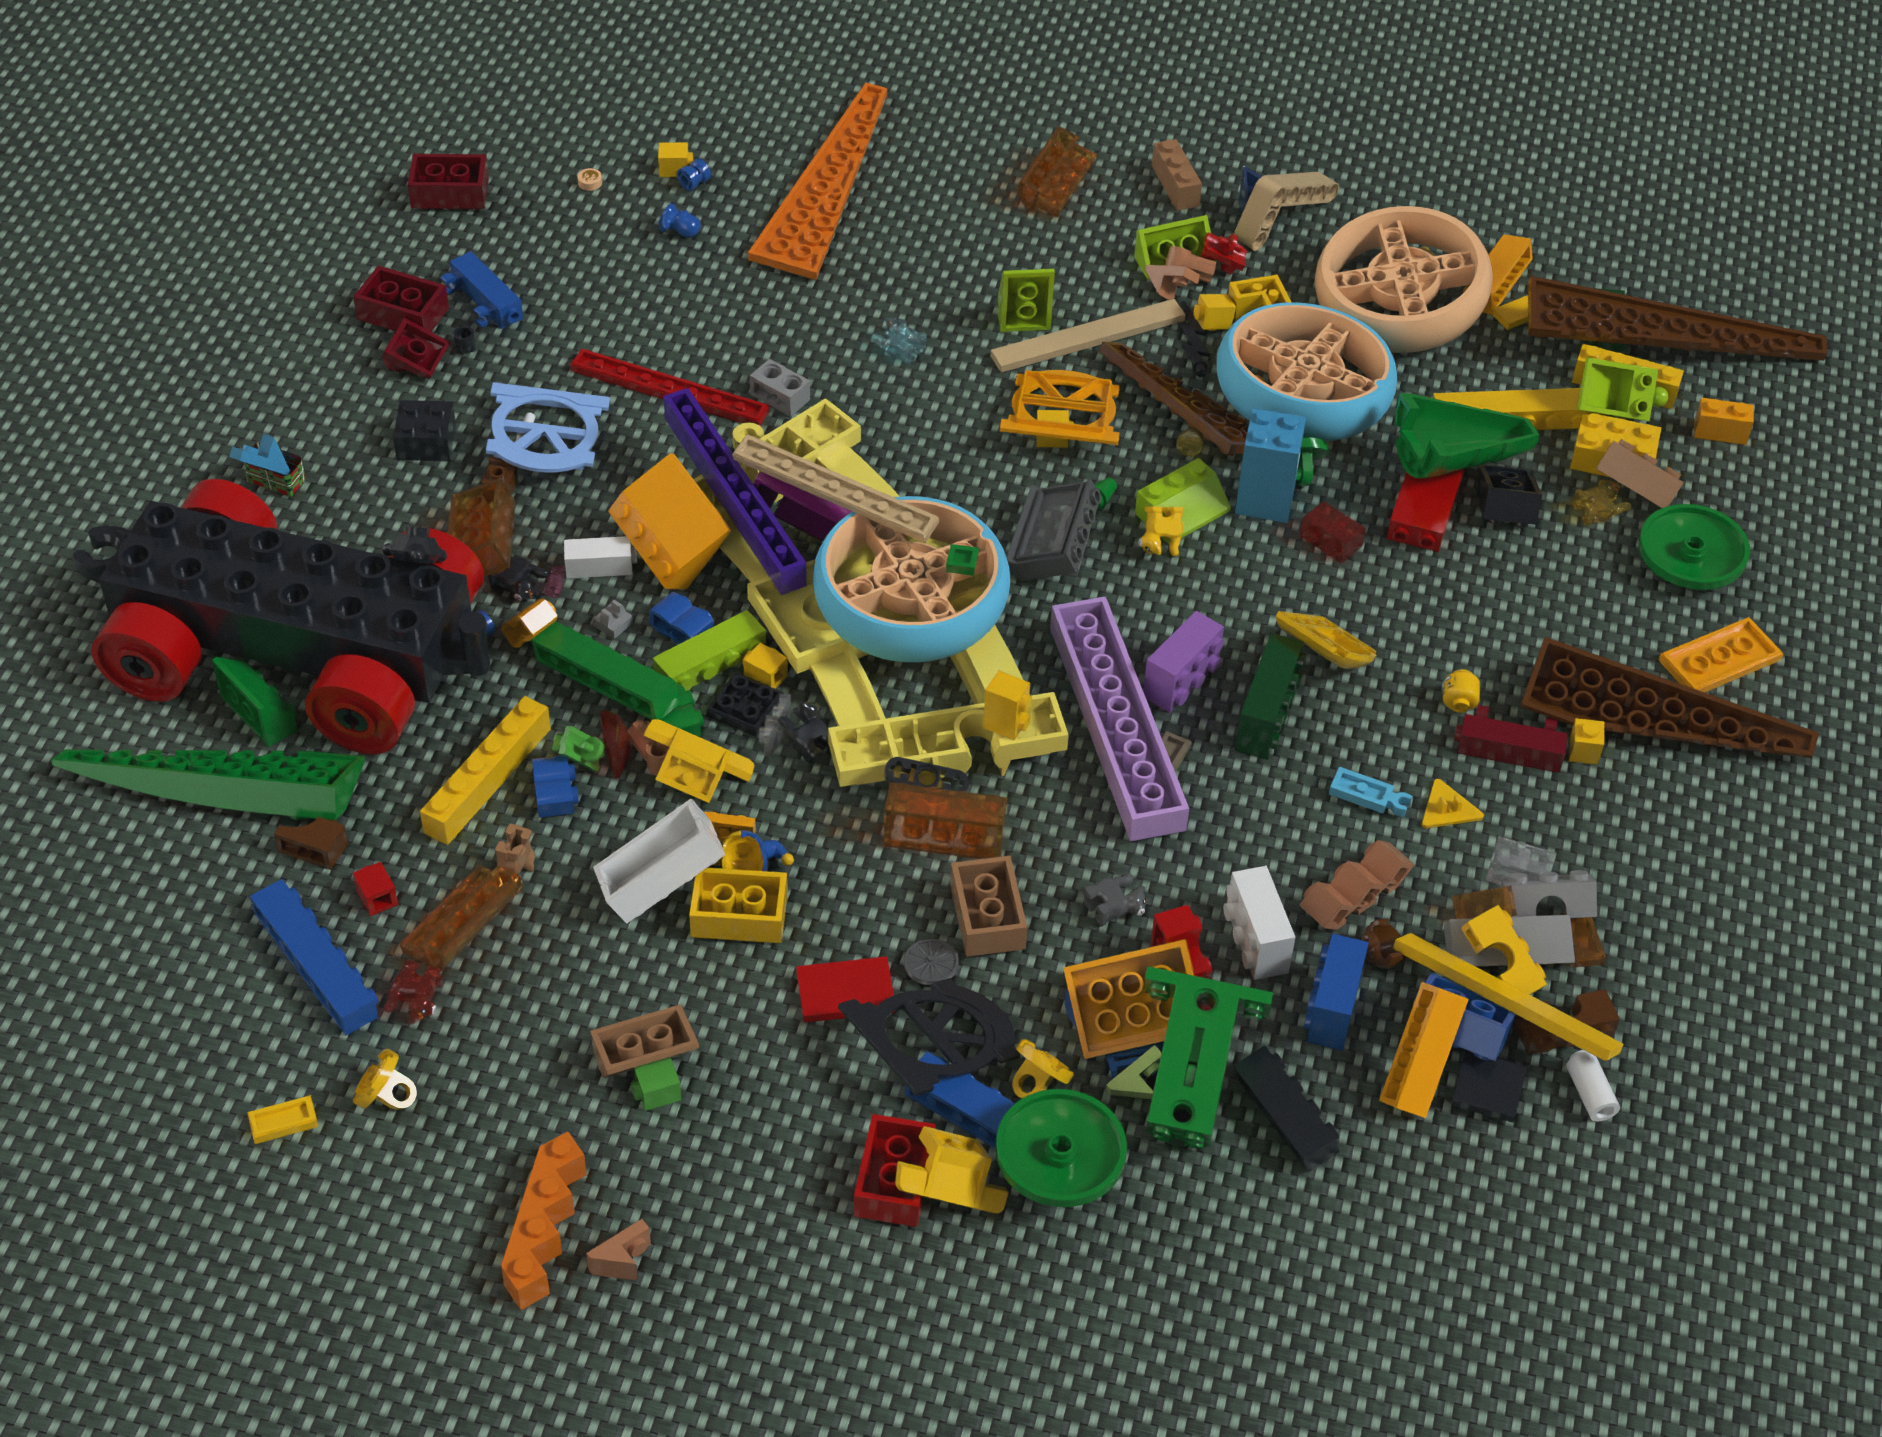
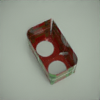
M256 442L253 447L258 449V444ZM281 450L290 470L289 475L275 471L270 472L271 470L244 462L247 482L290 497L296 493L306 480L301 457Z

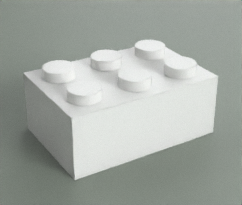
M1267 866L1232 872L1230 885L1226 887L1228 900L1224 904L1223 909L1226 920L1231 921L1233 925L1234 941L1236 945H1240L1242 948V961L1245 969H1250L1254 980L1288 974L1295 935Z

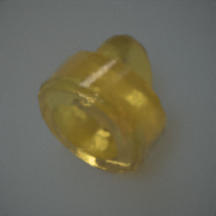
M1187 429L1180 433L1176 446L1181 454L1192 457L1201 451L1204 439L1198 431Z

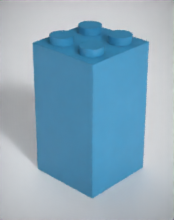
M1252 409L1244 446L1235 514L1288 523L1306 417Z

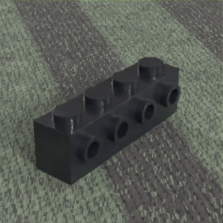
M1264 1045L1233 1065L1239 1082L1307 1173L1339 1153L1336 1140L1340 1137L1336 1129L1330 1122L1325 1124L1319 1117L1321 1115L1319 1107L1313 1099L1306 1100L1302 1095L1304 1090L1300 1082L1294 1075L1289 1077L1284 1071L1286 1066L1276 1052L1271 1054Z

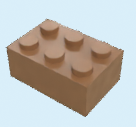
M1011 856L951 863L950 886L966 957L1026 949L1027 923Z

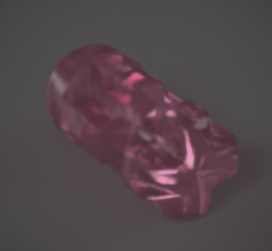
M561 565L550 568L549 572L552 574L548 576L545 593L549 597L556 598L561 595L564 583L562 579L566 575L564 567Z

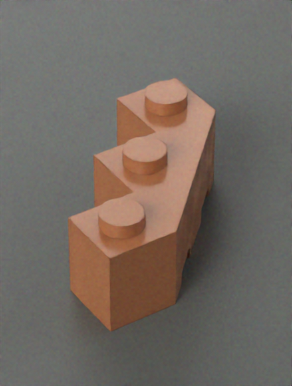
M1377 840L1366 849L1365 857L1360 863L1347 861L1340 865L1335 871V878L1330 884L1316 882V884L1311 885L1305 891L1304 899L1299 906L1324 928L1338 930L1346 924L1347 920L1345 917L1355 912L1359 915L1376 903V897L1382 891L1389 894L1395 890L1415 864L1391 843Z

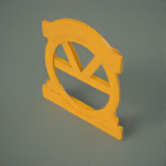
M1026 370L1025 374H1017L1015 386L1020 387L1012 398V409L1015 415L1010 414L1008 419H1001L1000 432L1118 445L1120 433L1113 432L1114 427L1108 425L1113 421L1116 414V404L1112 397H1118L1119 385L1112 384V381L1109 379H1101L1089 374L1069 370ZM1053 385H1069L1081 389L1064 398ZM1038 388H1041L1046 395L1029 393ZM1094 394L1101 402L1084 399ZM1024 404L1103 414L1098 420L1088 425L1037 420L1026 411Z

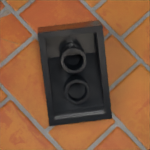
M1488 464L1478 466L1479 506L1483 519L1494 524H1500L1502 521L1512 522L1520 527H1527L1529 524L1537 525L1542 492L1531 469Z

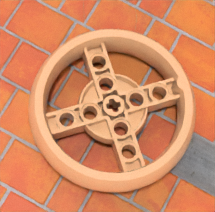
M1414 206L1383 208L1366 213L1348 222L1327 242L1318 260L1315 273V290L1319 305L1341 311L1362 321L1372 328L1385 341L1390 351L1394 353L1429 350L1459 337L1482 314L1488 303L1493 283L1492 266L1487 250L1480 238L1467 225L1446 213ZM1407 243L1427 245L1449 254L1432 256L1422 249L1408 247ZM1380 247L1381 253L1372 259L1368 268L1339 272L1356 256ZM1470 285L1453 302L1428 312L1426 305L1436 297L1438 290ZM1374 301L1383 308L1399 311L1400 316L1376 313L1356 304Z

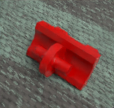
M1208 232L1204 237L1201 257L1212 261L1215 259L1220 261L1221 269L1231 275L1236 269L1243 271L1246 267L1245 257L1247 250L1237 243L1238 236L1232 233L1227 239Z

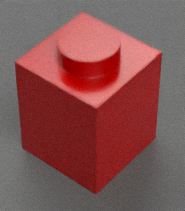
M381 862L365 866L353 872L356 891L370 917L398 905L395 886Z

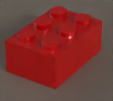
M872 1114L854 1193V1217L918 1227L924 1196L903 1192L896 1187L898 1161L925 1167L929 1154L919 1139V1135L924 1126L936 1129V1124Z

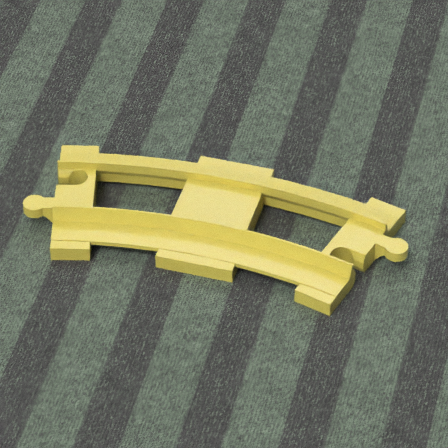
M826 398L764 435V430L761 426L755 423H742L733 430V447L735 450L745 435L748 434L889 496L900 497L875 470L851 449L852 446L861 441V426ZM738 462L754 484L759 470ZM699 475L694 479L732 530L719 548L751 582L747 584L749 602L784 655L788 657V661L796 673L811 670L829 705L837 727L828 728V744L840 787L885 781L884 769L886 763L894 757H903L957 769L966 774L971 767L972 757L964 739L971 736L983 737L990 742L991 754L995 764L999 767L1001 776L1005 775L1011 760L1067 750L1069 735L1054 692L1031 695L1032 702L1028 709V715H1031L1030 723L1027 729L1021 731L1015 740L983 728L985 689L998 670L1023 680L996 625L974 645L950 656L974 705L886 719L872 685L858 659L868 655V653L857 649L841 638L831 628L819 609L813 587V570L816 559L806 562L807 586L781 595L703 476ZM779 493L775 502L782 499L783 495ZM905 536L907 542H921L910 536ZM931 538L925 543L937 549L950 545ZM869 545L859 549L843 562L834 576L836 585L870 573L876 556ZM980 573L953 583L947 600L956 613L970 606L983 594L989 584L987 575ZM886 608L871 613L895 621L920 622L916 615L898 614ZM896 766L894 770L890 771L894 772V777L899 778L901 774L910 775L908 781L913 782V775L916 769L911 768L910 774L902 772L901 766ZM923 771L918 775L919 781L924 785H931L935 781L934 775L929 771ZM940 774L938 788H942L943 781H941V778L945 775ZM915 791V806L922 814L938 816L947 811L950 805L949 798Z

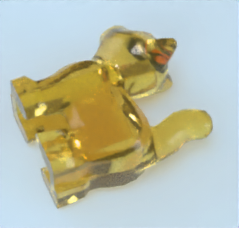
M1601 480L1598 482L1597 487L1589 488L1585 491L1581 489L1575 490L1572 505L1575 510L1585 508L1587 515L1581 516L1585 526L1592 525L1595 522L1609 521L1613 516L1631 509V504L1628 502L1614 505L1613 501L1618 500L1617 495L1622 486L1621 483Z

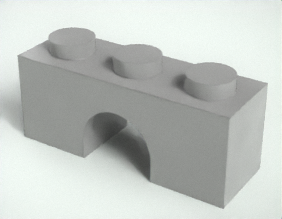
M1574 870L1570 872V875H1558L1556 872H1541L1539 876L1527 877V874L1513 873L1509 875V878H1501V910L1507 911L1510 917L1536 916L1537 904L1546 896L1561 898L1562 911L1565 915H1570V918L1597 917V882L1593 875L1588 874L1587 871Z

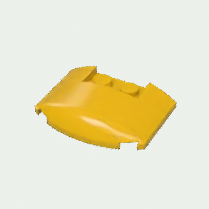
M1278 611L1276 615L1277 624L1282 630L1297 640L1304 641V645L1341 668L1357 669L1371 663L1376 657V650L1323 616Z

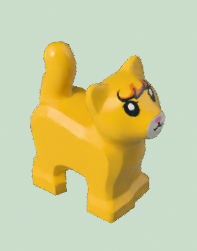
M1145 507V512L1147 513L1146 532L1139 538V546L1149 555L1153 553L1161 555L1160 537L1170 538V554L1174 557L1178 556V547L1181 541V534L1183 533V507Z

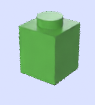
M671 1058L634 1068L635 1081L631 1082L632 1092L636 1101L641 1099L645 1111L681 1101L680 1081Z

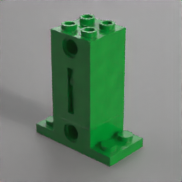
M1147 966L1145 993H1150L1151 998L1160 1001H1168L1169 998H1173L1147 1121L1148 1133L1153 1134V1139L1171 1142L1172 1138L1185 1141L1184 1145L1187 1147L1203 1149V1145L1210 1146L1237 1012L1243 1013V1017L1251 1020L1260 1021L1262 1017L1269 1018L1273 992ZM1209 1005L1212 1009L1204 1011L1199 1006ZM1184 1114L1187 1115L1190 1118V1120L1185 1123H1180L1176 1121L1174 1118L1177 1115Z

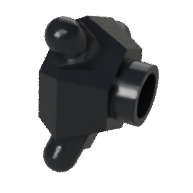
M407 526L406 534H399L395 541L387 543L382 547V553L385 556H393L395 560L435 564L437 561L444 562L447 559V552L438 546L435 538L429 537V528Z

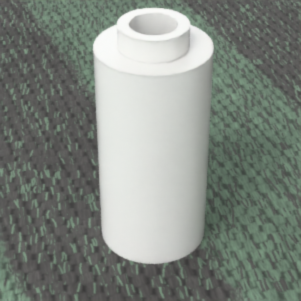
M1585 1050L1573 1053L1566 1067L1590 1119L1599 1122L1615 1116L1620 1110V1105L1597 1057Z

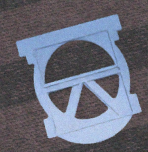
M492 383L491 396L496 397V403L501 405L495 411L492 418L491 427L495 439H488L486 454H493L494 457L501 458L513 466L536 472H563L572 469L583 470L585 466L593 467L595 452H590L589 450L595 444L598 436V424L595 416H601L602 410L608 411L610 397ZM527 403L572 409L582 418L586 429L508 420L506 417L512 410ZM505 431L525 433V435L516 442H512ZM541 436H546L557 453L541 454L525 449ZM561 438L581 440V442L576 447L568 449Z

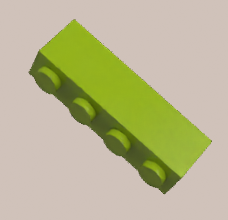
M745 610L653 657V670L666 677H671L677 684L681 683L685 691L690 690L693 686L713 678L724 670L735 667L743 661L746 653L753 650L759 643L766 645V630L748 610Z

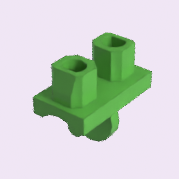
M566 726L564 734L555 735L552 750L592 772H599V758H603L606 744L599 738L591 737L573 726Z

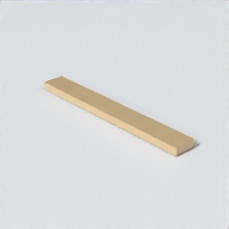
M1171 299L992 349L991 358L1002 373L1098 346L1102 342H1112L1185 321V313L1176 300Z
M746 434L732 454L733 459L921 542L926 543L939 524V517L751 435Z

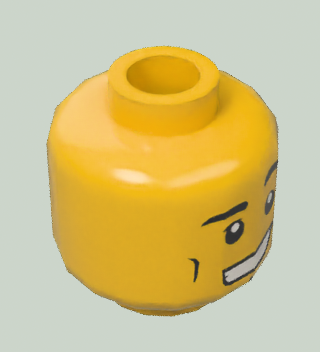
M1461 669L1446 676L1443 683L1444 704L1457 713H1465L1477 707L1480 701V680L1477 676L1468 670Z

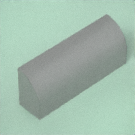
M1570 915L1511 917L1513 921L1512 927L1517 936H1521L1528 944L1530 950L1528 954L1534 963H1575ZM1450 919L1444 925L1445 944L1448 953L1475 967L1507 966L1505 955L1498 949L1489 948L1476 954L1461 929L1462 926L1472 919Z

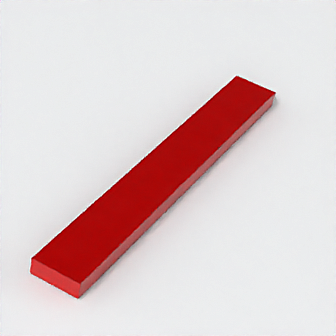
M582 348L570 364L572 372L664 399L663 396L688 388L704 412L740 423H755L761 426L770 412L768 404Z

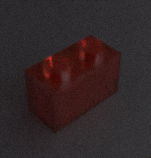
M1323 501L1303 517L1300 537L1325 552L1328 556L1333 557L1340 563H1344L1362 548L1366 528Z

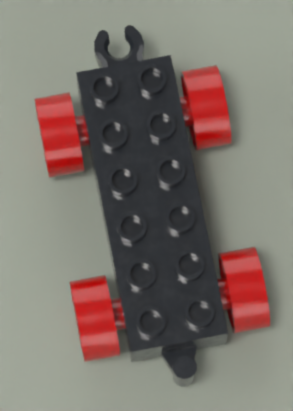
M207 479L197 483L181 507L150 500L131 530L106 525L91 528L88 534L92 547L96 550L103 547H114L117 550L114 556L108 559L96 560L85 550H77L73 554L76 568L81 575L99 583L102 589L109 618L95 638L91 647V654L99 671L115 686L144 700L164 702L175 699L181 693L199 664L202 656L201 648L315 675L318 678L305 700V710L308 718L326 738L343 748L362 754H382L390 751L396 745L414 712L415 700L430 703L444 675L470 674L472 676H481L490 670L486 619L481 613L471 611V604L484 581V571L478 557L467 545L450 534L429 528V537L435 538L438 546L447 552V559L444 562L437 561L435 564L400 561L395 560L393 556H385L381 553L366 552L333 544L326 540H316L277 530V522L272 511L262 499L247 488L222 479Z

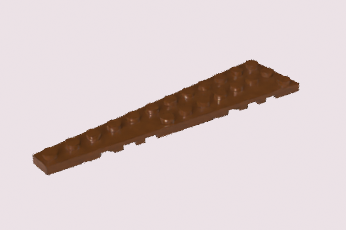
M1531 276L1528 282V335L1537 338L1552 337L1681 348L1687 351L1704 350L1824 361L1828 354L1827 339L1824 335Z

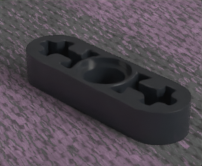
M903 757L891 758L886 763L884 769V778L892 786L949 799L962 798L969 787V778L963 771ZM896 766H901L902 772L910 774L911 768L916 769L913 775V782L908 781L910 775L901 774L899 778L894 777V772L890 770H894ZM923 771H929L934 775L935 781L931 785H924L919 781L918 775ZM940 774L945 775L944 782L951 783L953 778L959 779V784L962 786L958 787L957 791H954L951 784L943 782L942 788H938Z

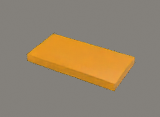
M1747 617L1660 654L1658 661L1679 684L1705 693L1780 661L1783 657V652L1750 617Z

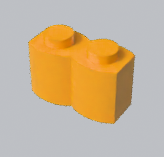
M538 599L501 626V632L512 647L518 648L556 622V609L549 601Z

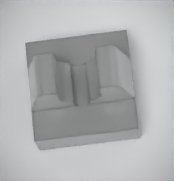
M615 600L593 618L594 627L613 639L633 623L632 615L626 612L624 606Z

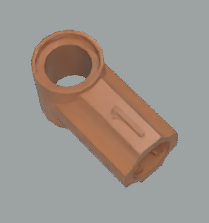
M1170 246L1165 266H1186L1200 274L1199 281L1210 283L1214 275L1216 262L1192 255L1187 249Z
M640 719L632 723V726L627 730V738L647 762L648 771L652 775L657 776L669 747L643 736L650 723Z

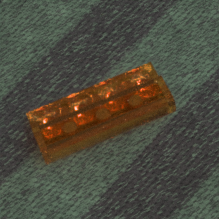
M1060 126L1054 131L1018 185V196L1028 210L1034 213L1038 207L1057 218L1098 156L1077 144L1079 136Z
M479 865L399 944L402 952L425 962L428 971L440 973L522 890L523 883L520 875L500 866H497L492 871Z

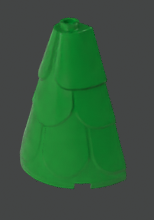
M1400 393L1398 399L1395 426H1400V439H1396L1397 452L1406 472L1415 478H1431L1464 468L1480 466L1488 462L1496 463L1531 451L1538 443L1539 433L1527 418L1412 393Z

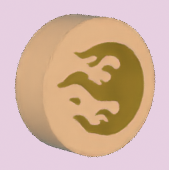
M588 168L578 173V185L581 189L593 191L601 187L602 174L600 171Z

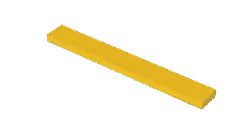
M1412 933L1395 940L1393 946L1395 951L1401 952L1402 955L1604 1061H1608L1620 1054L1623 1043Z

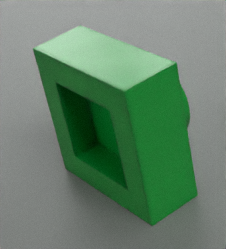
M951 544L946 563V572L974 576L979 548Z

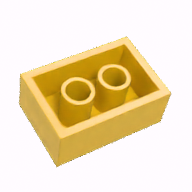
M1583 411L1570 469L1610 477L1596 469V466L1612 441L1614 440L1619 443L1621 439L1633 445L1635 448L1632 452L1642 457L1646 453L1656 459L1662 427Z
M722 868L704 869L695 876L689 915L691 937L782 943L788 896L787 873Z

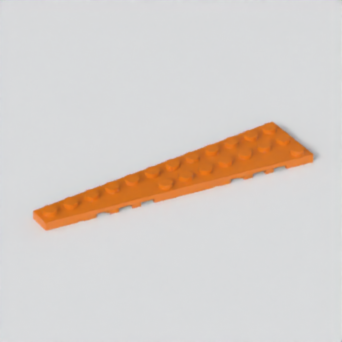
M865 82L748 251L749 261L817 280L887 98V88Z

